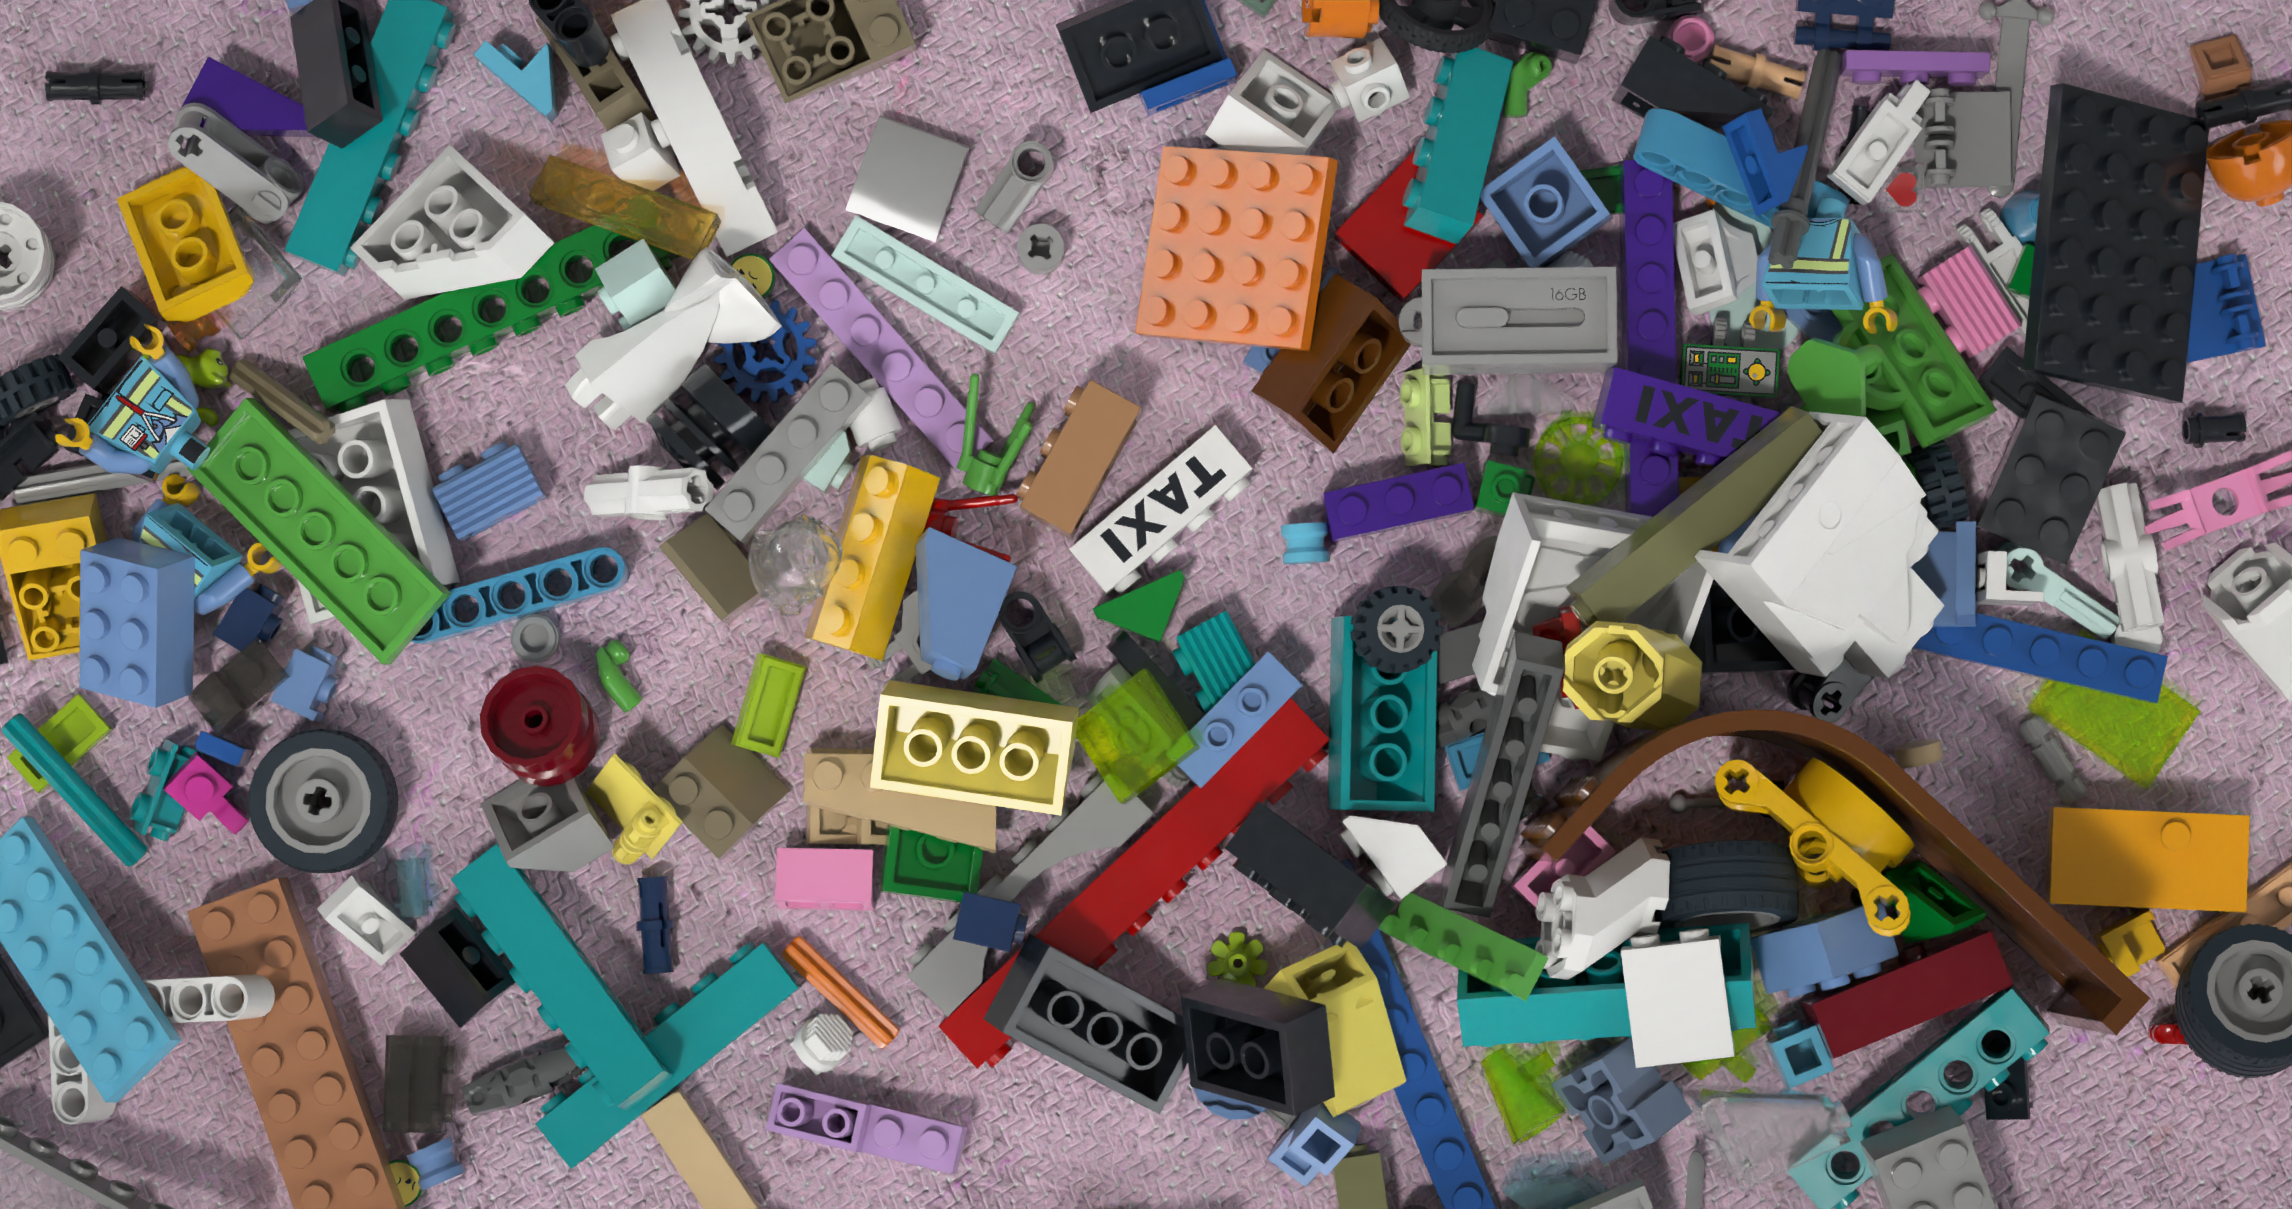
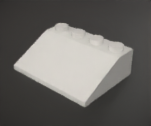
M384 399L329 417L328 419L335 424L336 430L325 444L316 443L297 428L288 431L445 588L460 583L439 504L432 492L434 486L409 399ZM298 581L309 623L316 624L335 619L336 617Z

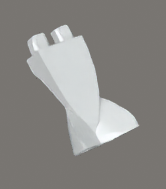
M706 247L693 259L662 312L623 332L606 338L593 339L574 356L581 368L565 383V386L572 399L583 408H587L603 393L605 396L593 408L598 417L614 431L631 416L643 424L653 412L656 413L664 405L663 402L670 398L685 381L707 342L722 344L756 342L773 335L782 325L752 284L724 259Z

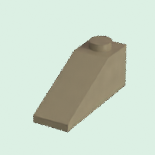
M536 19V22L607 131L641 112L650 121L656 119L611 48L606 58L599 64L587 68L580 67L572 62L548 34L540 20Z

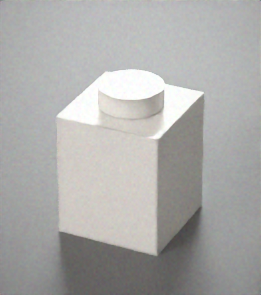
M642 112L601 134L611 170L639 198L680 176L671 145L662 148L650 124L651 121Z

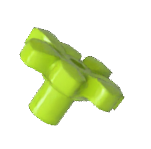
M1242 932L1230 933L1228 945L1221 940H1216L1210 948L1211 952L1218 958L1207 963V971L1210 976L1222 975L1224 979L1256 987L1253 975L1263 976L1267 973L1268 962L1257 958L1263 952L1264 946L1257 939L1245 944V935ZM1235 959L1242 960L1240 967L1233 965Z

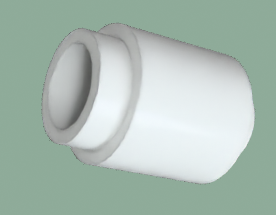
M875 378L858 383L857 385L870 396L872 401L849 427L858 447L869 446L871 453H874L897 443L895 434L900 432L902 427L885 388H879Z

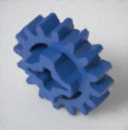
M773 300L770 308L782 326L773 335L755 343L767 346L771 340L774 341L773 349L779 359L784 362L783 364H780L775 359L772 361L769 358H764L761 363L757 362L760 355L756 352L755 347L750 342H743L739 344L745 348L746 361L740 371L734 355L736 343H715L724 348V353L715 356L714 362L718 365L728 366V369L720 376L724 382L736 379L738 382L735 385L734 392L738 396L745 393L747 389H750L753 403H759L763 393H768L773 404L778 403L779 391L784 389L790 396L794 397L797 394L793 383L799 380L808 384L810 379L803 370L805 366H817L818 362L812 356L807 355V350L818 346L816 339L804 338V334L810 330L811 325L808 321L796 325L794 321L797 318L798 311L794 307L789 309L785 315L780 313L781 305L778 300ZM791 332L795 336L798 347L796 361L789 357L786 351L785 343L789 339ZM778 371L785 376L771 383L757 382L766 373Z

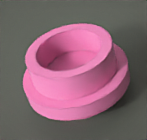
M1686 15L1675 20L1666 35L1667 38L1680 44L1686 50L1684 56L1695 63L1707 57L1714 45V33L1711 26L1706 20L1695 15Z

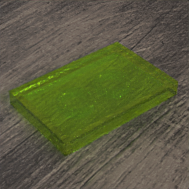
M2083 629L2079 630L2076 636L2097 640ZM2045 679L2026 707L2027 710L2036 716H2041L2046 723L2144 790H2148L2201 712V710L2163 684L2161 685L2158 703L2153 704Z

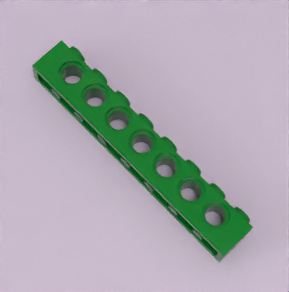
M650 199L555 242L521 278L442 293L307 354L302 358L325 409L332 413L337 411L344 413L368 405L366 398L383 391L385 396H391L409 388L412 385L410 378L427 371L429 377L441 374L455 366L453 359L471 352L473 357H477L490 352L499 346L497 339L512 332L515 333L516 337L532 333L543 326L540 321L541 319L556 312L562 318L586 307L584 300L598 294L597 291L604 287L595 268L613 258V249L622 240H631L637 243L644 238L666 271L673 267L671 260L680 257L657 204L653 199ZM581 259L591 261L593 264L591 278L584 283L572 282L569 277V270L572 264ZM536 279L548 281L550 291L547 298L540 303L528 302L526 298L527 286ZM502 299L506 305L504 317L495 323L485 322L482 315L484 305L489 300ZM450 318L459 319L462 324L460 337L451 343L442 342L439 337L441 324ZM405 338H414L418 343L416 357L409 362H399L395 353L398 343ZM361 358H371L375 366L374 374L365 382H356L352 376L353 365Z

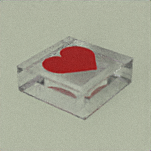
M1898 162L1876 193L1877 213L1925 212V162Z

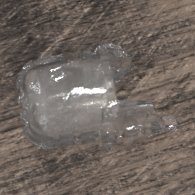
M806 514L794 517L795 519L791 521H785L775 530L754 531V537L750 542L748 561L753 585L760 597L770 602V608L780 611V615L783 617L800 615L802 608L822 597L826 585L840 568L843 549L839 538L823 521H816L813 516H807Z

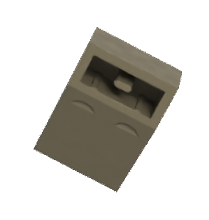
M779 0L745 16L785 104L876 70L917 51L915 40L896 0Z

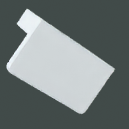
M1986 551L1976 555V604L2030 606L2044 602V592L2006 590V551Z

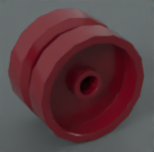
M536 665L519 668L499 679L486 695L480 713L481 735L493 755L523 782L542 787L564 784L581 774L595 757L601 738L599 717L589 700L563 674L556 669Z

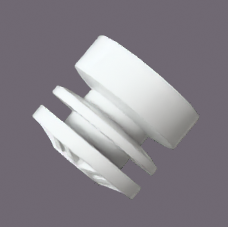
M0 202V251L4 254L9 253L8 258L12 261V264L7 269L0 265V311L7 312L25 308L43 295L53 279L56 260L52 242L37 222L29 214L13 204Z

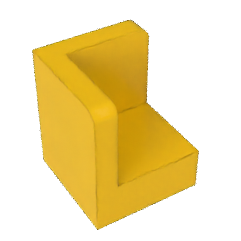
M2140 909L2092 936L2099 951L2127 977L2141 971L2140 965L2165 951V947L2151 923V920L2155 918L2151 909Z

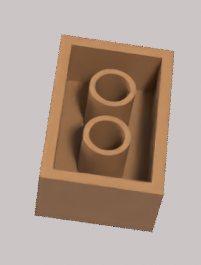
M1091 379L1085 389L1078 385L1075 387L1063 409L1065 411L1064 415L1069 417L1062 431L1053 427L1040 451L1042 453L1041 457L1045 458L1042 467L1038 473L1031 469L1029 470L1016 494L1022 500L1020 504L1022 513L1071 540L1141 417L1140 406Z

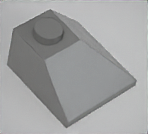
M577 776L564 784L547 787L528 784L519 780L480 803L504 859L510 868L575 872L615 848L600 815Z

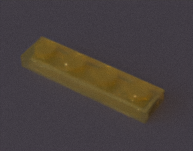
M552 155L549 156L529 194L534 204L638 241L644 238L649 245L692 260L701 250L709 247L721 224V220L715 212Z

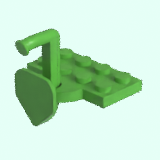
M1890 254L1880 258L1888 295L1886 299H1883L1884 307L1892 309L1897 315L1898 325L1893 332H1889L1886 327L1885 316L1879 313L1875 317L1877 334L1869 333L1863 325V317L1870 309L1869 302H1864L1863 310H1832L1843 329L1833 338L1832 343L1812 338L1802 344L1789 359L1788 374L1791 383L1804 401V404L1799 409L1807 412L1865 417L1866 407L1880 411L1897 409L1922 448H1925L1987 420L1997 409L1894 255Z

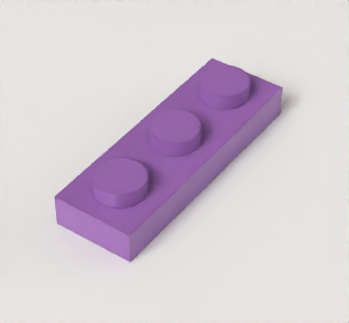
M1846 50L1841 56L1840 76L1852 77V83L1859 85L1880 84L1881 77H1900L1901 85L1911 84L1915 80L1926 85L1929 84V78H1947V85L1973 86L1976 85V79H1982L1990 72V52Z

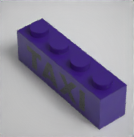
M1614 367L1605 371L1591 427L1604 430L1602 438L1631 445L1632 438L1650 443L1649 451L1669 457H1677L1678 451L1696 455V464L1714 469L1782 413Z

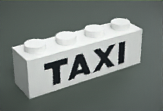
M1214 425L1074 544L1069 551L1106 595L1114 589L1121 595L1142 577L1137 571L1139 567L1150 558L1158 564L1178 547L1173 539L1186 527L1194 533L1215 515L1209 508L1224 496L1231 502L1250 486L1251 483L1247 480L1246 476L1252 472L1253 468L1218 427Z

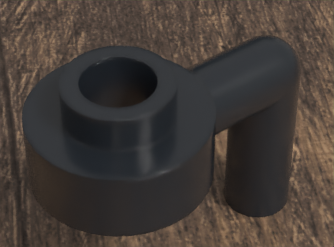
M1457 382L1451 429L1455 439L1490 444L1489 453L1518 456L1519 448H1529L1531 433L1529 428L1472 422L1476 384Z

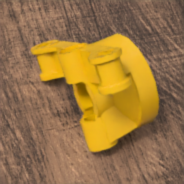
M1814 757L1808 761L1783 791L1744 760L1728 761L1719 768L1715 776V786L1720 800L1726 807L1735 811L1769 814L1791 832L1786 839L1789 842L1791 854L1797 866L1798 876L1806 886L1812 889H1824L1834 882H1840L1845 878L1859 890L1868 924L1875 933L1881 936L1892 937L1899 935L1907 928L1911 915L1907 897L1885 878L1881 872L1886 865L1895 868L1915 845L1905 831L1859 788L1833 768ZM1744 777H1747L1745 781L1748 791L1743 793L1740 790H1736L1730 794L1731 788L1728 781L1732 778L1741 781ZM1813 854H1822L1819 858L1807 859ZM1824 871V873L1821 875H1811L1810 873H1808H1817ZM1893 902L1897 903L1896 911L1898 918L1893 920L1887 916L1880 921L1877 905L1882 903L1888 907Z

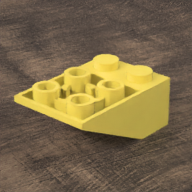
M1347 941L1342 948L1336 944L1281 969L1263 988L1326 1005L1335 1097L1323 1103L1333 1118L1406 1082L1377 977L1358 948Z

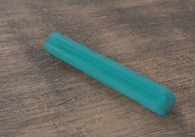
M18 713L3 725L1 730L6 738L125 866L130 867L146 854V846L23 714Z

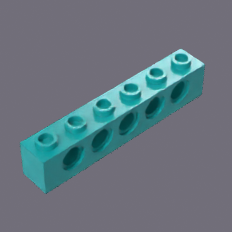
M2015 985L1996 992L1787 1160L1786 1171L1818 1209L1846 1208L1860 1195L1856 1188L1870 1177L1873 1179L1860 1141L1872 1137L1869 1129L1874 1123L1888 1121L1896 1127L1948 1105L1960 1117L1973 1104L1969 1098L1982 1087L1988 1092L1993 1090L2010 1075L2007 1067L2021 1056L2025 1061L2032 1059L2047 1046L2048 1042L2045 1040V1037L2050 1034L2049 1025ZM1992 1030L2005 1032L2010 1038L2009 1045L2000 1052L1987 1050L1982 1044V1039L1987 1032ZM1961 1060L1968 1063L1972 1068L1970 1077L1963 1082H1954L1948 1079L1944 1069L1950 1062ZM1915 1091H1926L1932 1095L1935 1102L1928 1111L1916 1112L1908 1106L1906 1102L1908 1096ZM1850 1151L1858 1157L1860 1163L1856 1169L1850 1172H1843L1833 1165L1832 1158L1838 1152Z

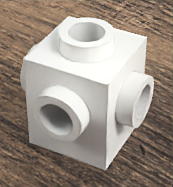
M1381 38L1360 48L1352 49L1344 56L1329 62L1336 81L1329 84L1331 92L1340 109L1349 107L1358 123L1372 116H1377L1386 109L1410 98L1399 66Z

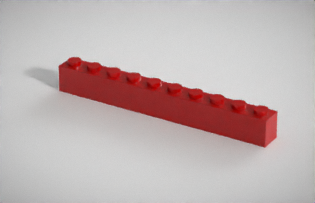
M1289 698L1202 788L1196 785L1035 936L1088 965L1091 963L1098 970L1118 951L1112 943L1122 933L1127 931L1133 937L1153 918L1147 911L1160 898L1167 904L1170 903L1189 885L1182 878L1195 865L1204 871L1223 853L1218 844L1231 832L1233 834L1237 832L1258 802L1263 803L1267 799L1273 806L1294 787L1287 779L1300 767L1309 773L1329 754L1323 746L1330 739L1295 701ZM1021 949L938 1026L977 1069L984 1062L993 1068L1013 1049L1007 1043L1011 1037L995 1028L983 1018Z

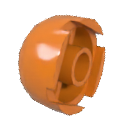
M2274 120L2259 123L2262 132L2246 136L2244 128L2218 139L2206 149V159L2210 173L2217 186L2228 197L2243 202L2255 201L2259 207L2275 204L2285 197L2283 192L2292 187V121Z

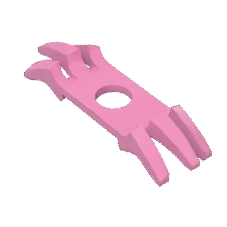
M2292 450L2197 487L2148 502L2149 511L2181 503L2183 509L2144 526L2145 534L2160 532L2188 523L2190 530L2161 543L2164 549L2168 551L2213 531L2292 505V494L2268 501L2266 495L2291 484L2292 472L2262 481L2259 476L2260 473L2292 460ZM2218 489L2230 491L2235 498V509L2229 516L2219 514L2213 507L2212 498Z

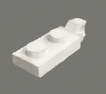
M1915 80L1911 84L1906 83L1896 97L1891 92L1887 93L1874 107L1826 176L1861 205L1869 204L1922 128L1919 125L1923 119L1916 112L1931 91L1918 80Z

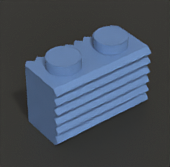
M506 441L501 442L480 454L483 462L468 470L464 464H460L438 476L441 484L433 487L432 492L458 540L464 542L547 498L522 447L518 444L509 447Z

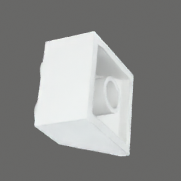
M1263 50L1228 94L1205 135L1216 141L1225 150L1308 155L1340 107L1332 94L1266 50Z

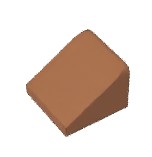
M2236 34L2190 46L2193 65L2204 100L2234 94L2238 87H2250L2252 69Z

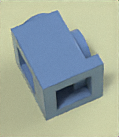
M314 645L311 646L309 652L295 648L270 701L312 721L322 722L325 713L317 709L321 702L327 704L337 688L339 679L334 677V674L338 667L335 665L338 656Z

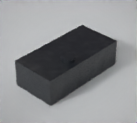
M1029 934L983 1018L1006 1035L1158 1114L1161 1113L1188 1063L1182 1014L1032 934Z

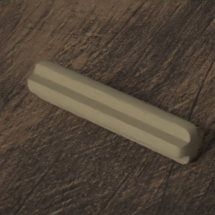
M247 359L238 360L236 366L230 370L229 375L233 382L316 443H327L329 437L335 433L336 428L333 422Z

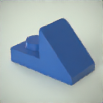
M1761 108L1747 112L1722 126L1756 216L1765 214L1787 202L1808 151V144L1778 153L1774 143L1773 130L1766 122Z

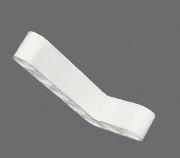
M258 974L142 980L170 1023L259 1018L271 1011L275 1000V992L271 982L263 975ZM242 991H243V994H244V1004H243V1002H242V997H241V996H242ZM48 1015L51 1090L54 1113L59 1120L70 1125L107 1119L113 1114L116 1103L104 1101Z

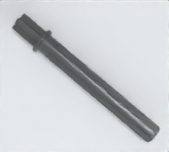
M1821 49L1814 58L1794 148L1808 144V151L1789 200L1779 206V210L1773 214L1771 219V226L1775 231L1768 261L1771 265L1781 264L1784 269L1793 268L1794 261L1797 259L1801 237L1810 228V221L1807 218L1809 202L1842 61L1838 51Z

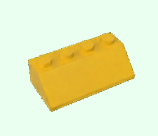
M861 456L804 638L883 661L915 560V546L918 538L923 534L940 477L910 465L878 456Z

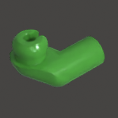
M1532 52L1523 55L1512 65L1504 97V117L1522 118L1528 116L1527 92L1542 79L1549 76L1552 70V63L1548 56L1543 53Z
M613 639L606 647L601 645L598 649L596 662L602 687L625 713L641 702L642 696L624 676L619 667L629 660L630 654L620 640Z

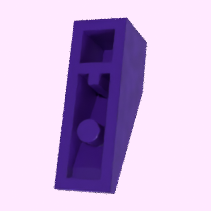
M210 57L207 58L182 105L183 107L194 102L204 104L248 136L315 137L307 132L303 105ZM202 118L200 127L203 128L205 124L204 118Z

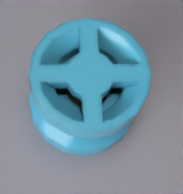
M1328 523L1282 525L1281 536L1286 540L1287 550L1282 555L1283 564L1295 565L1330 562V552L1324 547V537L1328 533Z

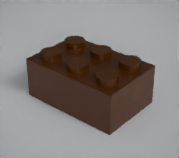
M1334 274L1327 285L1318 293L1310 351L1281 349L1271 364L1264 369L1259 381L1251 391L1294 430L1334 454L1411 344L1406 342L1400 333L1399 320L1375 296L1341 276Z

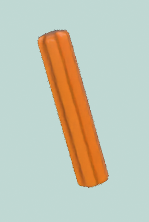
M797 936L786 946L782 952L783 958L873 1043L883 1049L894 1040L900 1031L899 1027L802 936Z

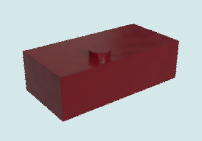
M1974 929L1928 949H1925L1922 942L1898 951V961L1882 967L1883 971L1852 979L1848 984L1825 990L1799 1001L1806 1021L1817 1026L1829 1057L1835 1059L2011 987L2014 984L1992 931Z

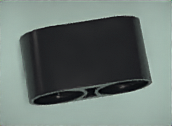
M529 0L531 9L548 34L573 63L587 68L599 64L606 58L610 50V41L590 9L582 0Z

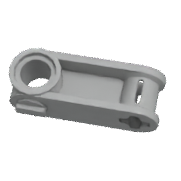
M194 102L186 104L179 109L175 117V128L168 138L170 153L179 162L242 207L255 220L269 224L284 216L288 206L304 190L303 180L296 169L288 162L276 157L212 108ZM202 118L205 119V124L203 128L200 127ZM185 139L187 142H186L185 148L183 149V148H182V143H183V140Z

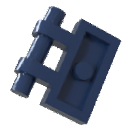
M1796 0L1795 11L1814 12L1813 27L1795 26L1793 43L1794 45L1812 46V51L1828 50V47L1889 51L1891 33L1873 32V17L1893 19L1894 0ZM1831 14L1857 16L1856 30L1830 28Z

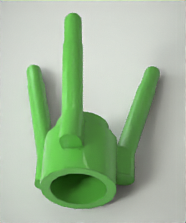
M973 373L970 376L962 454L956 468L966 472L962 481L964 485L993 496L999 494L1009 468L1032 429V424L1028 421L1035 409V405L1033 402L1026 404L1000 454L980 448L978 455L973 456L980 380L979 375Z

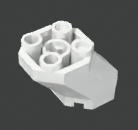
M2276 542L2265 544L2264 546L2267 549L2265 552L2255 553L2251 547L2239 549L2209 575L2207 585L2212 591L2210 599L2204 595L2202 605L2211 618L2258 669L2267 683L2286 700L2292 702V555Z
M1641 837L1586 876L1566 874L1552 884L1550 893H1540L1536 904V917L1538 921H1541V939L1537 942L1535 950L1549 958L1543 969H1546L1550 978L1568 980L1585 970L1624 941H1630L1631 937L1657 934L1661 922L1652 921L1656 909L1665 911L1669 900L1670 860L1667 854L1657 853V850L1663 847L1660 840Z

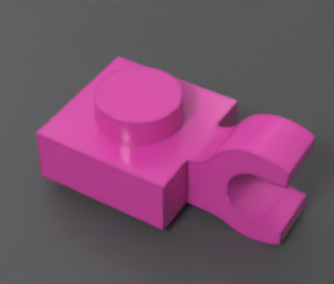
M197 751L163 786L164 791L199 821L210 811L235 835L249 821L245 817L246 813L225 796L233 787L232 782Z

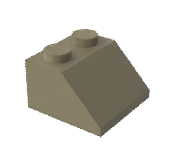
M706 513L670 537L659 548L722 622L730 625L773 589L766 581L772 572L755 552L746 557L735 544L739 539L709 513Z
M721 724L684 756L652 789L657 796L663 797L671 803L676 811V815L683 821V824L718 859H724L791 791L749 749L732 745L733 733L724 724Z

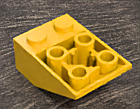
M96 493L2 508L0 510V558L28 661L80 652L81 549L107 541Z

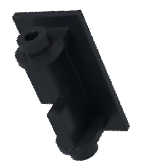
M35 411L31 415H24L14 421L7 430L8 435L0 441L1 501L27 479L16 466L23 460L35 472L60 450L59 444L55 439V435L59 433L51 426L53 423Z
M2001 1030L1989 1031L1982 1039L1983 1046L1992 1052L2004 1050L2010 1042L2009 1036ZM2021 1056L2007 1067L2010 1075L2000 1085L1989 1092L1984 1088L1986 1120L2030 1119V1108H2033V1102H2029L2027 1061Z

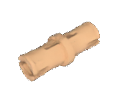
M1714 44L1710 58L1727 62L1729 65L1710 60L1709 63L1722 69L1727 74V79L1745 83L1746 86L1754 89L1758 87L1798 100L1802 86L1785 82L1784 79L1802 84L1806 76L1805 70H1798L1767 61L1766 55L1756 53L1755 57Z

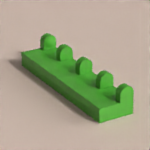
M1411 892L1403 898L1395 915L1389 913L1378 927L1379 930L1392 938L1524 1001H1527L1549 959L1530 947Z

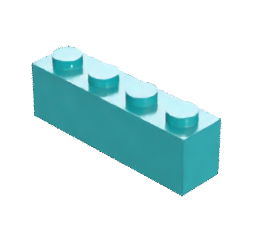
M1479 48L1466 52L1462 51L1461 53H1451L1449 57L1443 55L1439 60L1433 82L1439 84L1436 97H1431L1423 117V123L1429 125L1426 138L1422 137L1413 157V164L1419 166L1416 179L1412 178L1409 181L1402 200V205L1408 207L1404 226L1458 244L1473 226L1512 69V60Z

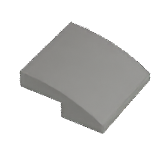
M880 115L867 146L846 210L936 242L952 195L956 191L970 146Z

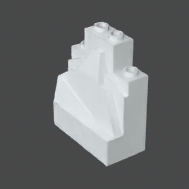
M1809 411V414L1823 432L1728 554L1699 550L1695 558L1798 672L1827 677L1830 672L1834 671L1842 663L1845 656L1860 674L1889 679L1893 673L1903 666L1906 655L1920 637L1930 631L1934 624V619L1944 607V604L1911 568L1914 563L1925 556L1928 551V545L1938 534L1939 530L1927 518L1928 512L1920 504L1921 498L1926 496L1925 492L1903 462L1901 456L1867 417Z
M1512 493L1496 541L1482 597L1487 612L1479 633L1480 643L1472 664L1482 691L1496 696L1514 632L1533 635V624L1559 616L1558 608L1570 606L1575 601L1566 587L1653 517ZM1696 561L1620 623L1639 624L1648 629L1663 630L1665 633L1677 634L1689 647L1714 578ZM1580 621L1581 630H1582V632H1583V631H1585L1588 627H1586V626ZM1559 686L1540 752L1558 754L1572 761H1581L1583 759L1601 761L1614 722L1605 718L1604 721L1590 720L1580 709L1574 708L1569 697L1562 698Z

